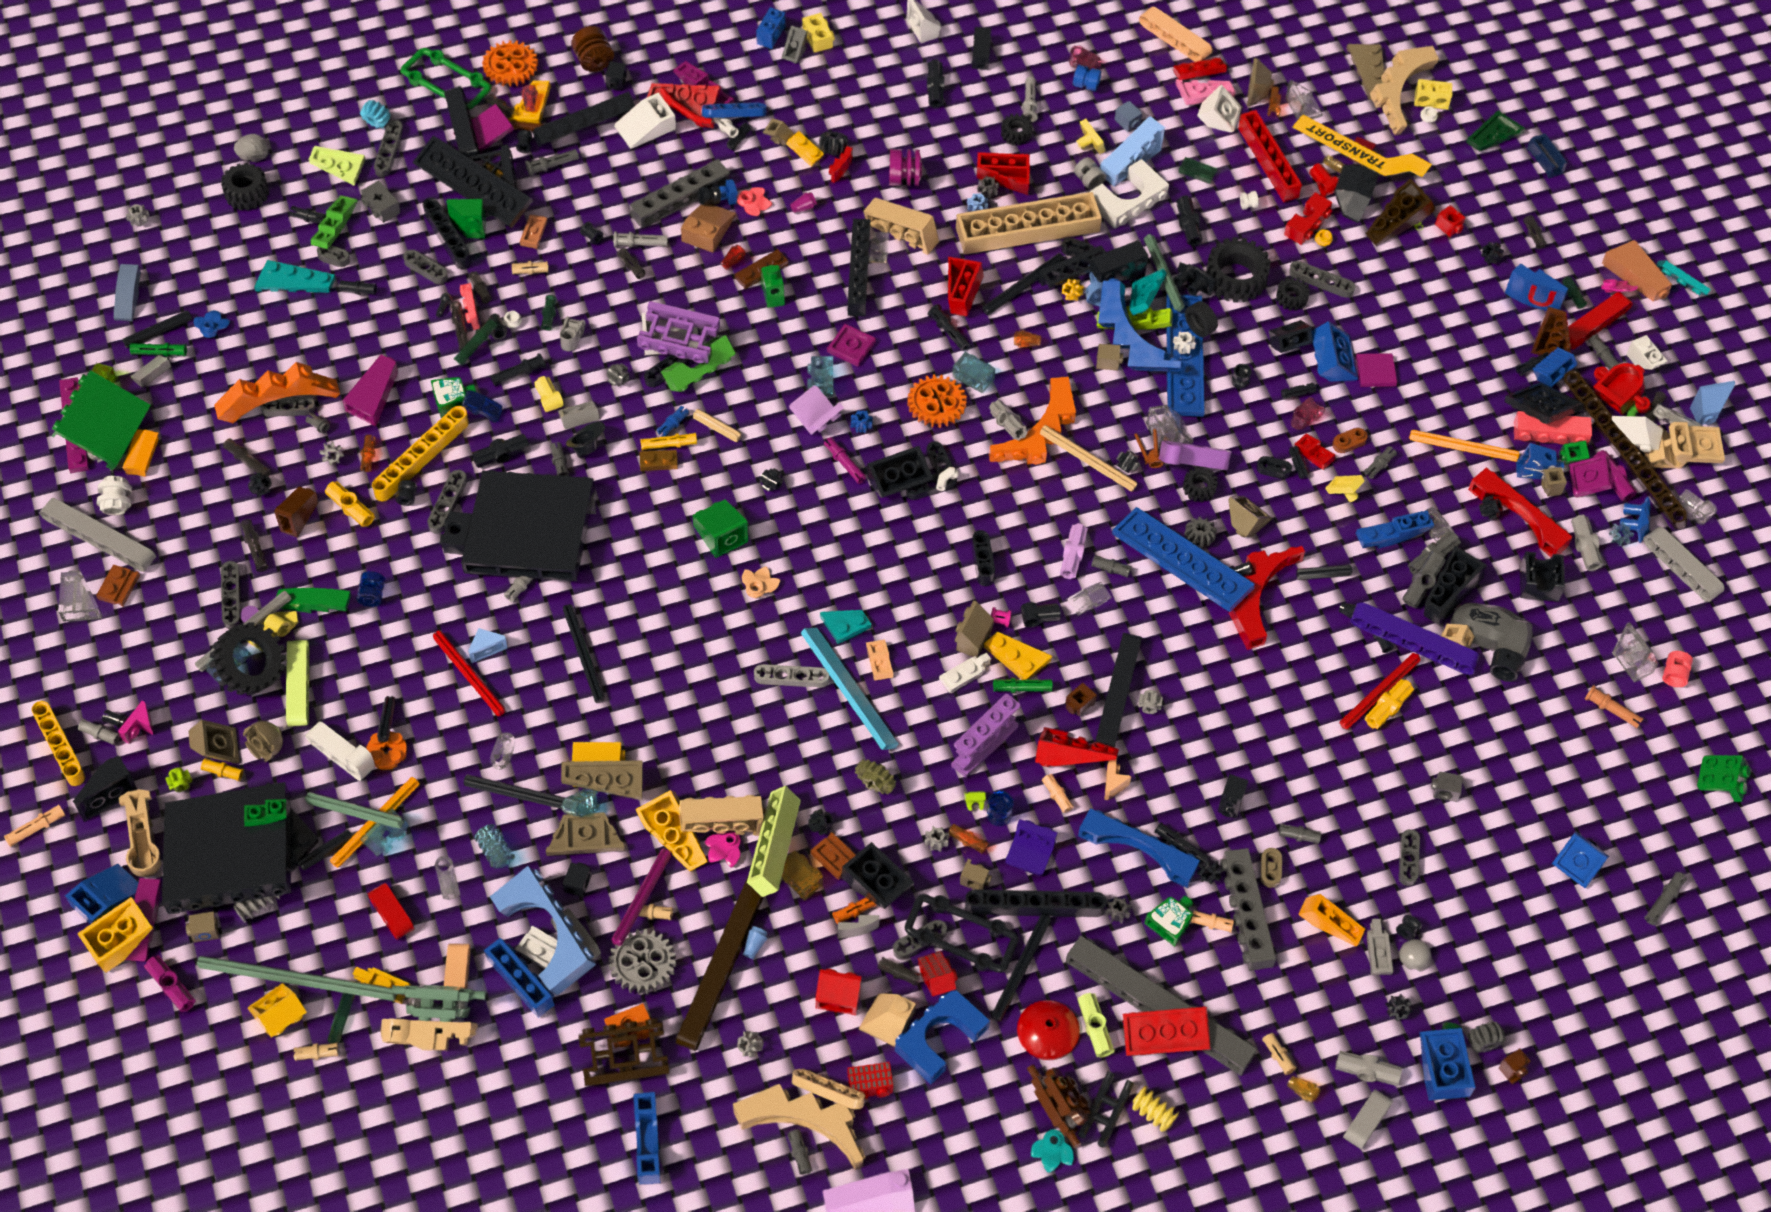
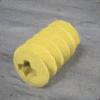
M1144 1086L1133 1100V1110L1137 1111L1140 1109L1139 1115L1144 1116L1147 1114L1146 1120L1151 1121L1154 1119L1153 1125L1157 1127L1161 1124L1160 1131L1164 1132L1173 1124L1179 1112L1174 1115L1173 1106L1167 1110L1168 1102L1165 1101L1159 1104L1161 1097L1158 1096L1153 1099L1154 1092L1151 1091L1146 1094L1147 1086Z

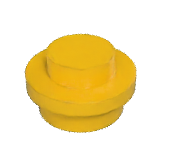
M1326 229L1320 230L1315 236L1316 243L1321 246H1328L1333 240L1331 232Z

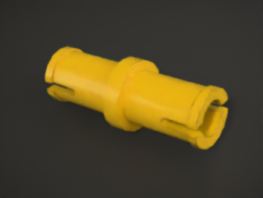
M204 758L201 764L202 771L217 774V777L220 778L227 777L240 782L243 777V769L228 766L225 762L218 763Z

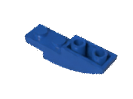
M1426 510L1393 517L1392 521L1357 529L1356 536L1362 548L1377 546L1380 549L1416 537L1432 529L1435 525Z

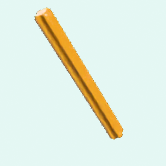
M1411 430L1409 439L1412 441L1515 462L1519 459V451L1418 430Z
M410 777L379 811L392 814L420 785L419 781L414 777ZM368 820L330 859L331 864L339 868L381 824Z

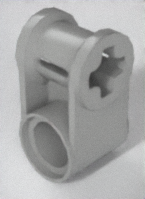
M569 316L565 318L560 331V342L563 350L573 351L576 349L585 330V320H574Z

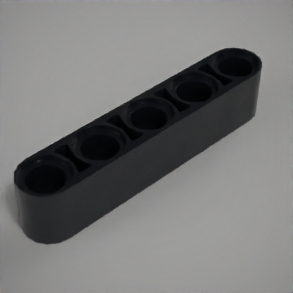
M458 86L444 91L459 152L468 158L479 155L480 150L463 88Z
M435 198L425 199L423 201L425 218L458 269L464 270L469 268L471 265L469 250L440 203Z

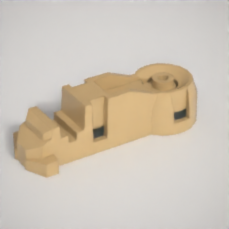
M138 789L128 791L119 797L120 805L125 806L130 839V848L126 854V862L131 872L135 875L149 878L159 871L162 862L160 860L161 854L155 846L154 833L151 828L153 824L148 812L150 810L148 800H151V793L147 790Z
M382 1019L381 1038L383 1043L411 1044L421 1050L448 1051L449 1039H453L454 1035L459 1039L462 1046H466L469 1043V1039L476 1035L478 1024L471 1022ZM437 1030H443L442 1034L437 1033Z

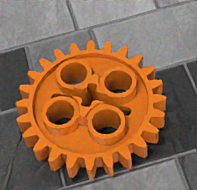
M509 40L507 44L502 41V45L496 43V48L491 46V51L486 50V55H483L484 60L482 64L486 77H490L491 82L495 80L496 84L502 82V86H505L506 83L509 84V87L512 86V83H515L516 86H518V82L524 84V79L530 80V76H534V71H537L538 60L534 49L530 50V45L525 46L524 42L519 45L518 40L515 43Z
M933 374L932 379L926 376L925 381L920 378L919 384L914 382L913 388H910V393H908L907 406H909V412H913L912 417H918V422L924 420L925 426L931 423V427L938 424V427L941 428L942 423L948 426L949 421L954 424L955 418L960 420L961 414H964L967 403L965 390H961V384L956 385V380L950 382L949 376L943 379V375L936 378L935 374Z

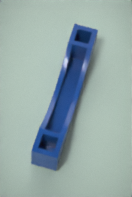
M1090 808L1079 829V837L1096 845L1119 843L1140 849L1158 862L1169 880L1185 888H1188L1198 869L1200 860L1194 855L1183 853L1175 846L1162 843L1158 838L1148 836L1137 828H1131L1118 819H1112L1099 810Z

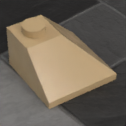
M878 993L859 1030L895 1047L896 1038L906 1031L915 1014L916 1003L898 994Z

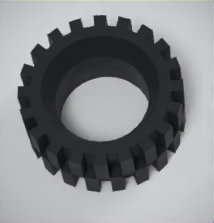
M1233 237L1232 241H1229L1228 238L1224 239L1223 244L1218 242L1216 248L1213 247L1211 249L1206 272L1216 280L1212 292L1216 290L1217 297L1220 298L1223 295L1225 301L1231 298L1233 303H1238V300L1242 299L1244 303L1248 301L1249 297L1251 300H1254L1256 295L1260 296L1267 284L1271 262L1270 258L1268 259L1267 251L1263 252L1261 245L1256 247V242L1253 240L1251 243H1248L1247 238H1242V241H1238V237ZM1238 264L1248 268L1253 277L1235 279L1224 274L1221 269L1227 265Z
M249 622L245 625L242 623L229 629L217 638L218 641L212 646L215 650L210 652V658H214V661L210 663V668H216L213 676L214 678L219 676L222 679L219 682L221 686L228 685L227 691L233 692L237 690L236 694L238 695L245 693L252 695L270 687L275 683L274 681L281 677L279 672L285 668V665L281 664V662L286 660V655H281V651L285 650L283 644L278 645L277 641L281 640L278 635L275 637L271 636L273 633L272 629L263 630L265 625L258 624L254 626V622ZM239 641H252L263 650L266 662L263 671L259 675H246L236 667L233 651Z

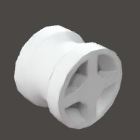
M1251 191L1248 194L1242 192L1240 194V204L1243 210H1247L1249 207L1253 209L1258 208L1256 191Z

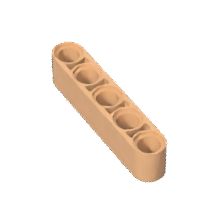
M1150 7L1139 17L1143 27L1194 62L1203 61L1212 54V47L1209 43L1156 7Z

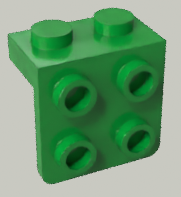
M1706 755L1702 759L1697 787L1699 790L1729 791L1734 802H1742L1743 796L1747 792L1746 781L1747 777H1750V766H1747L1742 755Z

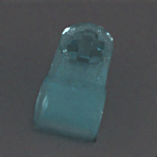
M585 788L566 797L562 803L563 812L582 818L600 810L596 795L598 791Z

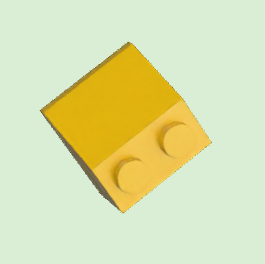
M283 983L247 1007L270 1037L280 1035L288 1025L300 1021L303 1015L307 1013L295 993Z

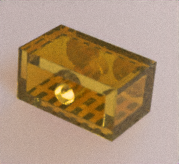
M794 850L787 856L781 878L805 901L823 886V875L819 869L813 868L809 864L808 859L803 854L799 855Z

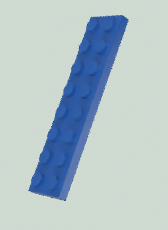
M1166 294V309L1171 308L1173 312L1172 327H1166V352L1169 354V360L1170 358H1179L1186 365L1185 372H1167V415L1204 417L1203 337L1196 335L1190 329L1185 319L1186 309L1198 301L1202 302V296L1180 295L1184 309L1177 312V310H1174L1168 294ZM1179 332H1189L1192 336H1195V349H1191L1190 354H1180L1177 349L1174 350L1175 344L1173 340L1174 337H1178Z
M1138 507L1112 530L1114 536L1229 612L1254 589V583Z

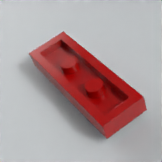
M1221 58L1199 60L1173 66V72L1179 80L1224 73L1227 70V66Z

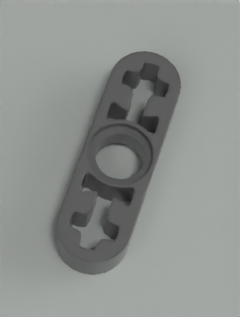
M408 250L404 253V263L410 269L435 284H443L447 281V271L441 265L416 250ZM427 264L430 265V268L424 270L421 269V266Z
M308 396L285 397L261 405L262 413L267 417L302 416L314 413L316 406L314 399ZM286 404L293 405V407L288 410L283 408Z
M1412 829L1405 830L1400 838L1398 878L1405 886L1414 885L1419 875L1420 836ZM1408 836L1411 837V840H1413L1411 847H1408ZM1404 854H1412L1415 860L1412 862L1405 860ZM1408 868H1411V869H1410V876H1412L1411 879H1408V878H1407V875H1405L1406 872H1407V870H1408Z
M934 920L917 929L919 931L930 929L934 932L935 937L943 940L947 934V926L941 920ZM935 927L937 929H941L940 934L938 932H934ZM906 935L894 943L893 954L899 960H906L928 947H922L914 941V937ZM899 946L906 948V952L899 951Z

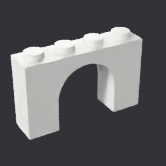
M1142 159L1129 166L1127 179L1140 190L1141 195L1130 200L1121 199L1115 196L1103 184L1090 191L1094 194L1100 215L1115 229L1120 225L1126 224L1131 218L1137 217L1145 209L1151 208L1156 202L1164 200L1168 195L1169 184Z

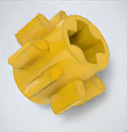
M1067 279V283L1062 284V294L1066 295V300L1078 301V297L1083 296L1084 286L1079 284L1080 280Z

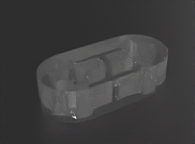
M502 733L496 740L490 756L491 764L495 769H504L510 762L516 745L514 736L510 733ZM506 740H509L510 743H507L506 746H505V748H504L503 742H506ZM502 754L503 760L497 762L496 759H499Z

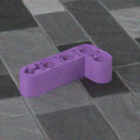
M1162 440L1159 460L1174 465H1180L1181 463L1228 470L1231 451L1164 440Z

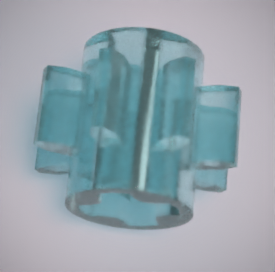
M1623 521L1619 526L1614 524L1612 527L1615 531L1609 532V535L1613 536L1611 542L1616 541L1619 543V546L1623 542L1629 544L1630 539L1628 537H1633L1634 535L1633 532H1630L1631 525L1626 526ZM1619 531H1622V534L1624 535V537H1621V534L1618 533V532H1619Z

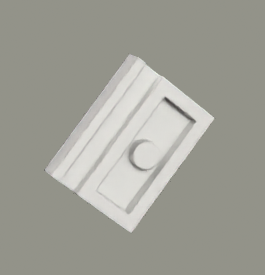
M532 926L531 930L526 933L515 948V951L545 969L553 958L557 940Z

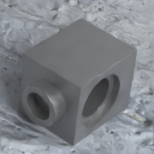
M1439 771L1437 778H1433L1431 790H1434L1433 798L1457 802L1461 794L1463 776Z

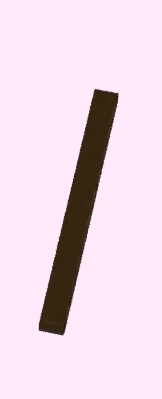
M1574 370L1566 372L1564 375L1566 390L1574 399L1584 403L1583 412L1587 417L1591 418L1593 425L1667 521L1675 529L1686 527L1688 519L1687 512L1638 448L1613 422L1610 412L1582 376ZM1570 380H1577L1575 383H1569ZM1581 393H1587L1584 397L1579 396ZM1592 406L1598 407V408L1595 409V410H1590V409H1589V408L1592 407ZM1601 420H1608L1607 423H1600ZM1613 433H1618V434H1619V435L1616 436V437H1611V436H1610V435L1613 434ZM1622 447H1629L1626 451L1620 450ZM1634 460L1640 461V463L1636 465L1631 464V462ZM1644 474L1651 475L1649 478H1642ZM1655 488L1662 489L1660 492L1652 491ZM1665 502L1672 503L1671 506H1664L1663 504ZM1676 516L1683 517V519L1680 521H1677L1674 518Z
M748 877L676 1038L677 1045L693 1051H697L747 938L748 931L751 929L764 899L747 883Z

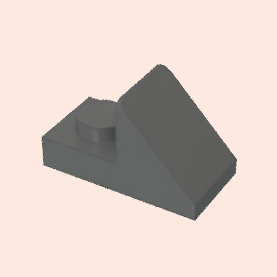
M791 25L781 58L794 63L799 62L807 49L804 46L808 35L807 30Z

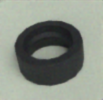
M1198 301L1186 309V322L1190 329L1199 337L1204 338L1217 329V317L1206 303Z

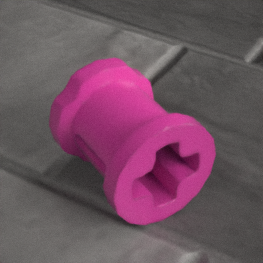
M993 607L991 617L994 619L993 623L1009 627L1012 611L996 610V607Z

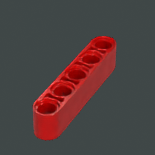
M1616 292L1569 325L1571 349H1576L1590 337L1596 335L1628 312L1633 302L1621 292Z

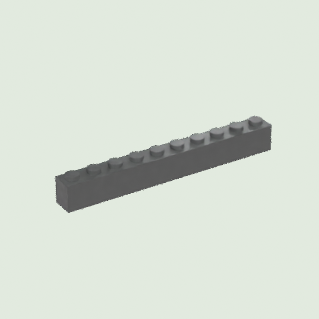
M1080 936L1067 953V964L1141 1012L1195 1008V1006H1190L1183 1002L1180 996L1166 991L1161 984L1149 980L1144 973L1132 969L1127 962L1113 957L1110 951L1099 948L1089 938ZM1208 1017L1211 1049L1202 1051L1242 1076L1254 1058L1257 1049L1250 1041L1242 1040L1236 1036L1233 1030L1225 1029L1214 1018Z

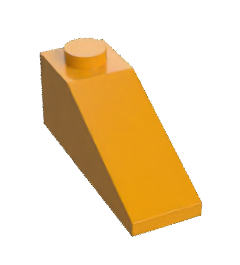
M1322 894L1307 897L1299 912V915L1314 927L1353 946H1358L1365 931V928Z

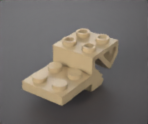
M1687 422L1670 423V434L1667 430L1663 429L1659 450L1644 452V457L1652 468L1681 469L1687 462L1723 463L1725 461L1719 427L1688 426Z

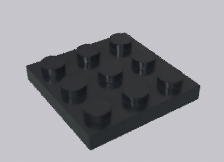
M1542 382L1508 394L1505 397V403L1525 412L1528 416L1539 419L1540 422L1545 424L1581 411L1584 403Z

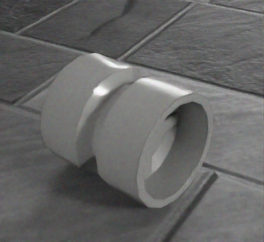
M1090 157L1082 159L1074 168L1075 175L1082 180L1089 190H1093L1103 184L1106 179V174Z

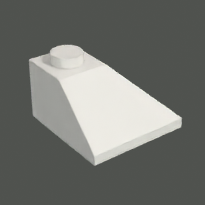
M908 0L907 22L920 43L939 38L940 22L916 0Z
M1220 85L1201 104L1198 117L1208 127L1234 132L1242 107L1223 85Z
M1612 416L1613 422L1634 445L1640 448V451L1651 452V450H1659L1663 432L1661 427L1647 417Z

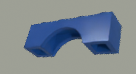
M655 1092L634 1094L638 1182L639 1185L661 1183Z

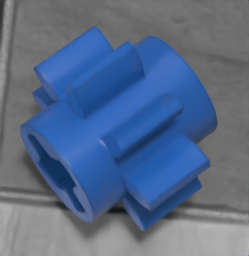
M857 410L855 415H851V428L855 427L856 433H866L868 428L872 429L873 416H869L867 411Z

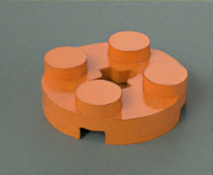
M390 731L388 741L380 743L377 738L378 733H374L366 749L371 753L375 767L382 770L396 768L397 764L404 761L407 756V746L402 735ZM385 747L392 749L388 751V754H385L383 751Z

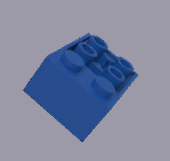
M116 864L80 882L65 897L71 907L91 925L130 897L134 900L139 882L123 867Z

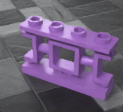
M649 301L648 311L645 316L647 321L652 322L649 332L640 330L637 337L638 347L643 350L658 351L663 355H674L680 359H691L697 363H708L711 347L704 346L707 335L716 337L720 328V318ZM659 319L668 321L666 327L658 325ZM672 327L688 330L684 341L669 337ZM694 327L703 329L702 334H693ZM655 332L663 334L662 340L653 338ZM690 340L699 342L697 349L688 347Z
M1008 694L1000 698L954 743V747L957 749L956 753L959 756L952 762L951 766L967 778L1018 728L1019 724L1015 721L1016 717L1013 714L1020 708V703Z

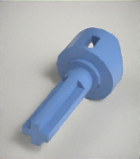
M1089 272L1091 284L1085 290L1087 303L1100 306L1103 282H1098L1093 273Z

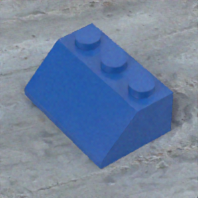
M1329 321L1312 330V344L1315 349L1314 356L1317 360L1319 375L1330 382L1357 380L1358 374L1350 336Z

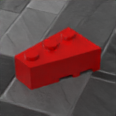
M948 257V302L951 314L968 316L984 277L982 262Z

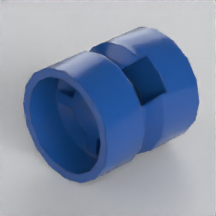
M1078 64L1073 79V86L1079 88L1086 86L1087 90L1096 92L1102 70L1095 68L1089 70L1087 66Z

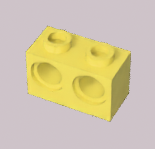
M821 13L803 17L802 29L808 31L807 40L813 52L816 53L833 48L835 36L833 31L829 30L827 19H824Z
M1418 79L1414 95V106L1448 109L1452 97V83Z

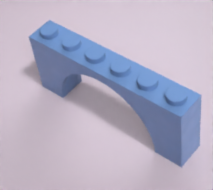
M527 866L493 893L490 898L498 911L508 917L517 911L532 907L546 909L551 914L557 927V946L553 958L548 966L539 974V977L547 990L558 996L592 969L596 963L592 959L594 957L592 951L583 945L584 939L581 934L573 929V921L567 915H564V907L552 896L554 894L553 890L543 882V874L538 869L534 870Z

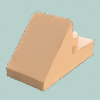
M1117 759L1109 760L1107 763L1104 800L1111 799L1130 785L1131 776L1119 774L1120 764H1116Z

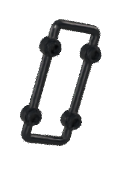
M920 894L916 898L904 926L905 932L917 938L918 943L922 947L936 946L973 962L979 971H987L989 969L998 973L1006 971L1019 940L1016 932L1006 928L1002 920L995 919L989 921L949 904L948 899L943 895H938L934 898L927 894ZM923 902L930 904L934 912L938 914L947 911L987 928L992 937L998 938L1003 935L1010 938L1001 964L992 962L991 956L987 953L976 955L935 937L930 929H922L921 931L914 929L913 925Z

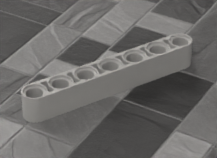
M51 498L39 512L42 518L141 572H144L156 558L155 553L149 548L55 498Z

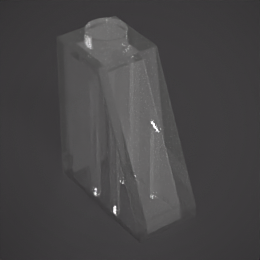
M81 571L61 572L58 612L63 622L102 619V613Z

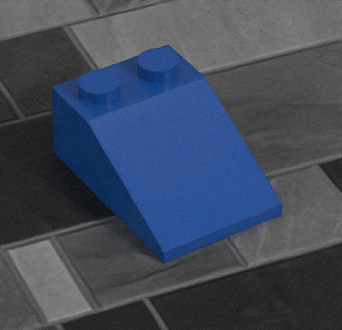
M1462 1028L1420 1032L1424 1081L1429 1101L1470 1097L1475 1089V1083Z

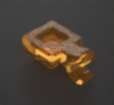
M1272 86L1267 111L1268 116L1273 111L1277 113V117L1280 116L1281 108L1278 105H1280L1281 94H1278L1279 87Z

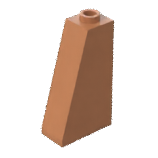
M1635 240L1605 253L1602 261L1603 266L1624 281H1628L1629 285L1638 286L1636 290L1651 301L1664 299L1669 295L1672 284Z

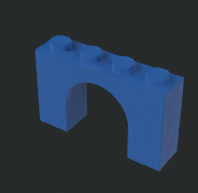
M957 990L943 993L935 1006H929L924 1012L925 1015L920 1020L916 1019L910 1025V1029L906 1033H901L895 1040V1052L929 1084H932L946 1070V1062L928 1046L925 1040V1035L931 1027L940 1023L953 1024L974 1043L989 1029L990 1020Z

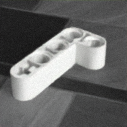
M321 721L305 735L310 744L359 781L375 768L373 757L365 747L359 745L355 748Z

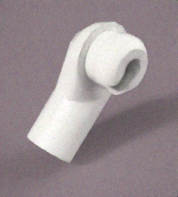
M948 467L940 473L936 489L944 491L947 480L958 477V470L954 467Z

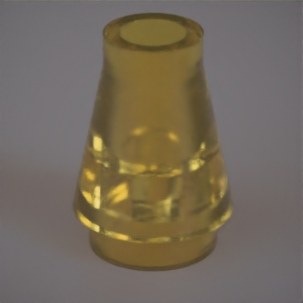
M1292 1076L1287 1084V1087L1291 1088L1305 1102L1314 1103L1321 1090L1317 1087L1316 1083Z

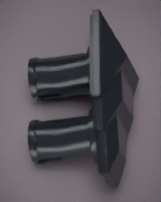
M1179 262L1177 269L1179 274L1173 279L1175 285L1180 287L1188 281L1190 285L1187 291L1191 296H1195L1199 291L1211 296L1216 280L1197 266Z

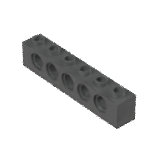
M719 159L709 162L707 165L692 171V173L684 177L678 178L657 191L651 192L639 200H635L630 204L631 217L643 229L697 201L699 188L707 187L710 189L711 187L719 188L720 186H725L726 180H730V172Z
M1249 849L1225 851L1223 858L1220 859V867L1223 868L1226 874L1224 882L1226 889H1229L1231 895L1229 896V904L1231 908H1234V924L1238 926L1240 932L1238 933V941L1240 945H1243L1244 949L1242 953L1243 962L1248 965L1249 971L1273 968L1276 957ZM1233 871H1240L1242 874L1238 875ZM1238 889H1244L1246 893H1241ZM1243 907H1247L1251 911H1245L1243 910ZM1247 926H1253L1255 930H1250ZM1252 944H1256V945H1258L1260 948H1259V949H1255V948L1252 947Z

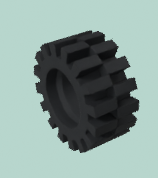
M1016 113V116L1010 114V118L1006 116L1001 126V137H1003V140H1007V144L1012 142L1013 146H1015V143H1017V146H1021V143L1024 145L1026 141L1029 142L1032 136L1031 120L1028 117L1024 118L1023 114L1019 116V113ZM1020 128L1022 131L1016 132L1011 129Z
M1291 277L1290 280L1285 278V281L1282 280L1278 285L1276 301H1279V306L1283 305V309L1288 307V311H1291L1292 308H1294V311H1298V307L1301 310L1307 304L1310 292L1308 284L1305 285L1304 280L1300 282V278H1297V280H1294V277ZM1293 291L1298 293L1299 296L1293 297L1286 292Z
M1198 466L1194 467V470L1192 468L1189 469V473L1187 472L1184 477V494H1188L1189 499L1193 497L1195 502L1197 499H1200V502H1203V499L1209 501V497L1212 499L1216 493L1217 476H1214L1215 473L1213 471L1210 473L1209 468L1204 470L1202 466L1200 469H1198ZM1203 481L1207 484V487H1196L1193 482Z

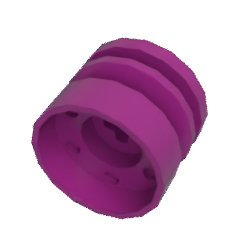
M890 149L889 186H901L902 178H906L907 186H910L911 178H914V186H919L922 177L920 149H915V157H911V149H908L907 157H903L901 149Z

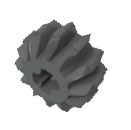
M1199 516L1198 520L1192 518L1186 524L1184 535L1188 541L1193 542L1194 545H1199L1202 549L1204 545L1209 547L1211 542L1215 541L1217 528L1214 527V522H1208V517L1203 520Z
M1488 1022L1476 1026L1468 1034L1470 1045L1473 1047V1050L1479 1053L1498 1048L1506 1040L1504 1030L1498 1022Z

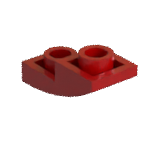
M846 146L844 153L840 155V159L835 158L834 164L830 165L829 175H831L832 183L838 181L848 170L853 159L852 147Z

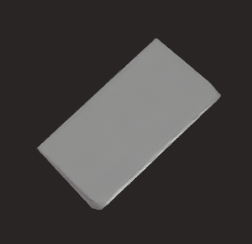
M158 355L130 377L140 387L144 388L168 370L171 365L167 358Z
M593 401L558 411L565 429L599 420L598 409Z

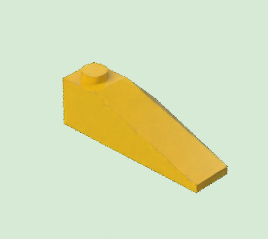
M670 790L635 809L644 827L662 845L670 850L689 871L708 862L696 833L681 831L679 817L680 799L675 791Z

